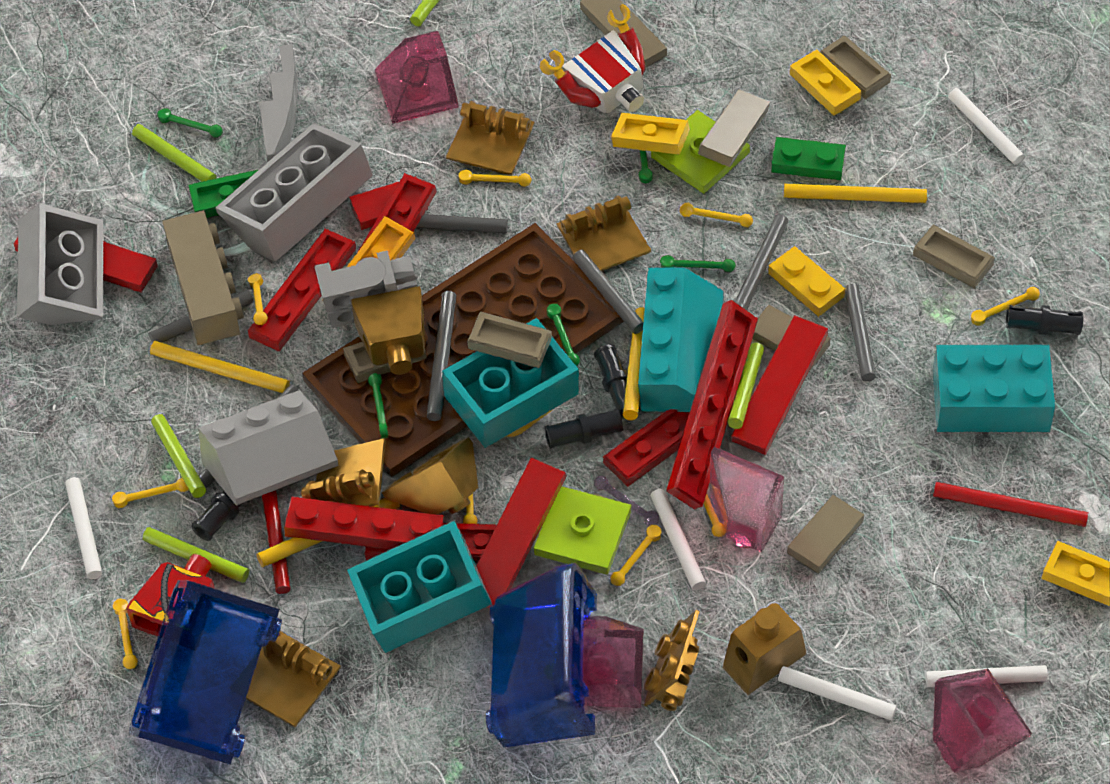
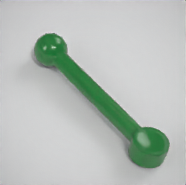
M166 108L159 110L157 113L161 123L172 121L209 132L214 138L220 137L223 133L222 127L218 124L209 126L172 115L171 111Z
M639 150L641 170L638 174L639 181L647 184L652 181L653 174L648 169L647 152Z
M665 255L660 260L661 268L723 269L725 272L730 273L736 267L732 259H725L723 262L674 260L672 256Z
M550 304L547 307V316L554 320L567 356L578 366L580 358L573 352L560 318L561 307L558 304Z
M372 373L368 378V383L373 387L381 439H386L389 437L380 389L383 379L380 374Z

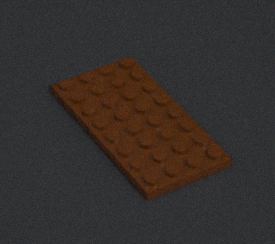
M536 223L530 225L422 295L426 358L412 363V369L405 374L397 375L390 371L381 375L383 381L380 389L389 437L385 439L383 469L390 477H393L467 427L445 396L442 418L439 421H431L427 418L443 292L452 291L456 293L448 367L476 352L475 350L468 349V339L480 312L525 324L537 318L545 329L552 331V337L565 352L554 320L547 316V307L550 304H558L561 307L560 318L575 354L624 322L579 266ZM360 336L304 371L302 376L307 386L357 441L363 444L380 440L381 435L373 387L370 386L368 380L357 383L344 356L343 348L362 342Z

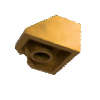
M470 437L437 453L428 459L426 463L416 468L413 474L410 471L395 480L382 492L385 499L435 515L446 510L450 514H454L470 504L468 497L479 488L473 442Z

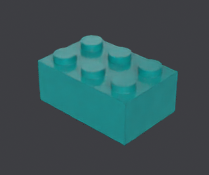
M537 318L526 323L545 329ZM553 337L540 368L476 351L442 371L445 398L484 448L579 395V369Z
M936 345L933 364V384L937 432H1050L1055 411V397L1049 345Z
M455 521L347 570L372 634L385 653L492 604L466 541Z

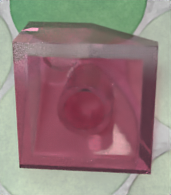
M438 31L405 38L374 69L392 124L459 107L448 57Z
M714 447L711 451L710 496L719 519L725 526L726 537L742 548H752L762 553L782 518L784 476Z
M566 615L563 627L561 705L641 708L644 629L607 616Z
M989 669L941 677L935 682L933 741L939 748L943 760L952 768L954 773L978 768L1032 735V732Z

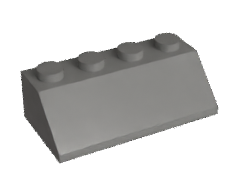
M313 123L216 207V211L252 251L276 262L350 195L358 190L373 174L362 144Z

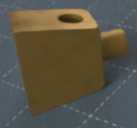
M420 286L351 299L355 327L372 364L382 365L389 363L390 371L397 375L409 372L412 369L411 359L424 355V309Z
M772 603L768 607L760 609L755 616L731 633L723 662V669L749 695L778 675L783 666L789 667L806 655L802 630L777 603Z

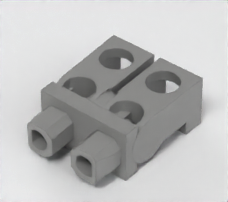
M386 250L377 253L378 259L373 257L364 258L355 266L334 271L331 270L329 262L316 265L315 270L322 299L332 328L354 323L351 299L417 287L410 255L390 260Z

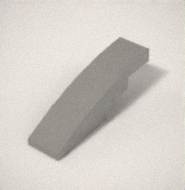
M293 44L279 46L283 72L269 74L273 100L259 102L267 162L290 143L296 121L298 85Z

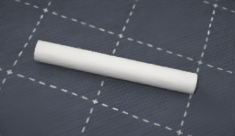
M958 88L953 89L949 93L948 98L1014 165H1018L1024 160L1025 155Z
M69 478L66 480L65 485L87 578L97 579L102 576V570L79 478Z
M664 489L654 490L650 497L692 590H700L706 586V581Z
M1046 665L926 671L925 679L927 687L1042 682L1047 681L1048 673Z
M785 666L782 667L778 677L779 682L891 721L896 712L897 705Z

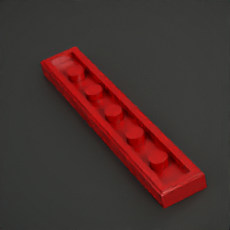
M729 300L722 305L666 492L694 510L703 507L758 321L757 317L733 300Z

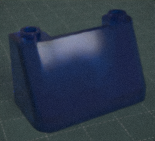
M576 563L559 565L497 596L495 604L490 607V619L494 629L491 707L486 712V726L489 733L495 735L503 748L595 735V715L593 713L586 714L584 711L585 697H589V689L583 682L584 620L590 619V612L597 611V593Z
M178 580L172 591L130 722L129 734L231 765L233 757L239 758L244 746L245 735L240 734L238 721L261 648L265 647L269 641L275 642L281 629L282 619L277 618L280 609L189 580Z

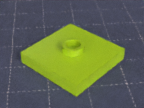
M697 109L686 119L688 120L690 131L680 155L651 151V158L705 194L750 153V145L748 143L745 144L731 167L699 155L700 144L715 124V121Z
M562 486L542 525L534 546V555L608 575L631 514V504Z

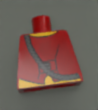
M193 554L184 568L168 562L162 563L126 607L132 628L198 652L217 600L213 580L207 577L212 567L210 561L201 555Z

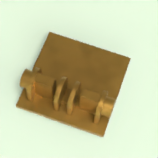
M475 101L463 103L460 115L464 118L446 155V159L512 175L535 121L526 118L524 113H512L505 111L504 108H500L496 112L495 106L492 105L487 110L486 106L476 104Z
M617 195L613 200L605 202L604 206L601 203H596L593 210L588 206L584 211L573 215L567 214L565 216L566 219L556 223L573 255L579 250H584L601 271L651 253V248L628 210H631V203L627 196L621 198Z
M380 439L334 450L338 466L318 473L316 475V482L310 481L302 488V498L371 507L379 505L386 440Z
M695 610L684 621L680 619L669 635L663 634L655 649V655L659 657L656 668L653 667L644 683V689L648 691L644 706L647 707L655 699L661 701V706L668 711H675L677 706L682 705L687 689L686 685L690 681L689 675L692 674L699 652L698 640L692 634L700 611Z
M266 629L259 638V643L263 645L262 649L230 689L289 725L296 727L341 669V666L279 630L274 629L270 631Z

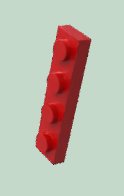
M291 497L284 531L286 537L391 550L443 526L444 516Z

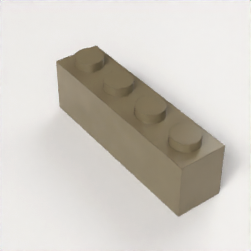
M204 210L163 220L167 245L197 345L240 335L238 320L243 319L244 315L239 297H231V294L236 293L231 272H223V269L228 268L223 247L217 249L215 247L216 244H220L215 223L208 224Z

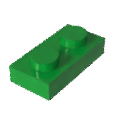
M776 137L771 173L841 181L846 145Z
M258 170L189 184L194 212L204 210L206 218L218 216L216 207Z

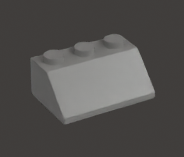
M42 203L37 204L19 219L18 318L55 325L100 320L103 317V220Z
M300 390L198 428L202 464L235 505L338 466L337 457L318 410Z

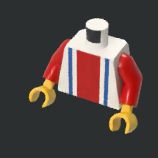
M620 5L624 20L619 21L615 19L612 10L607 15L609 24L613 27H618L620 31L618 34L612 30L565 64L564 57L556 50L549 53L550 58L555 62V67L549 65L546 59L540 62L541 71L546 75H554L556 77L554 82L571 103L588 108H597L603 113H609L621 104L629 112H635L643 105L644 96L639 91L643 88L642 75L645 72L644 54L634 28H629L627 24L630 18V10L626 5Z

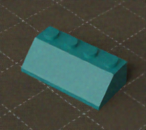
M648 268L638 381L641 409L645 412H665L669 409H677V412H690L724 302V291L686 268Z

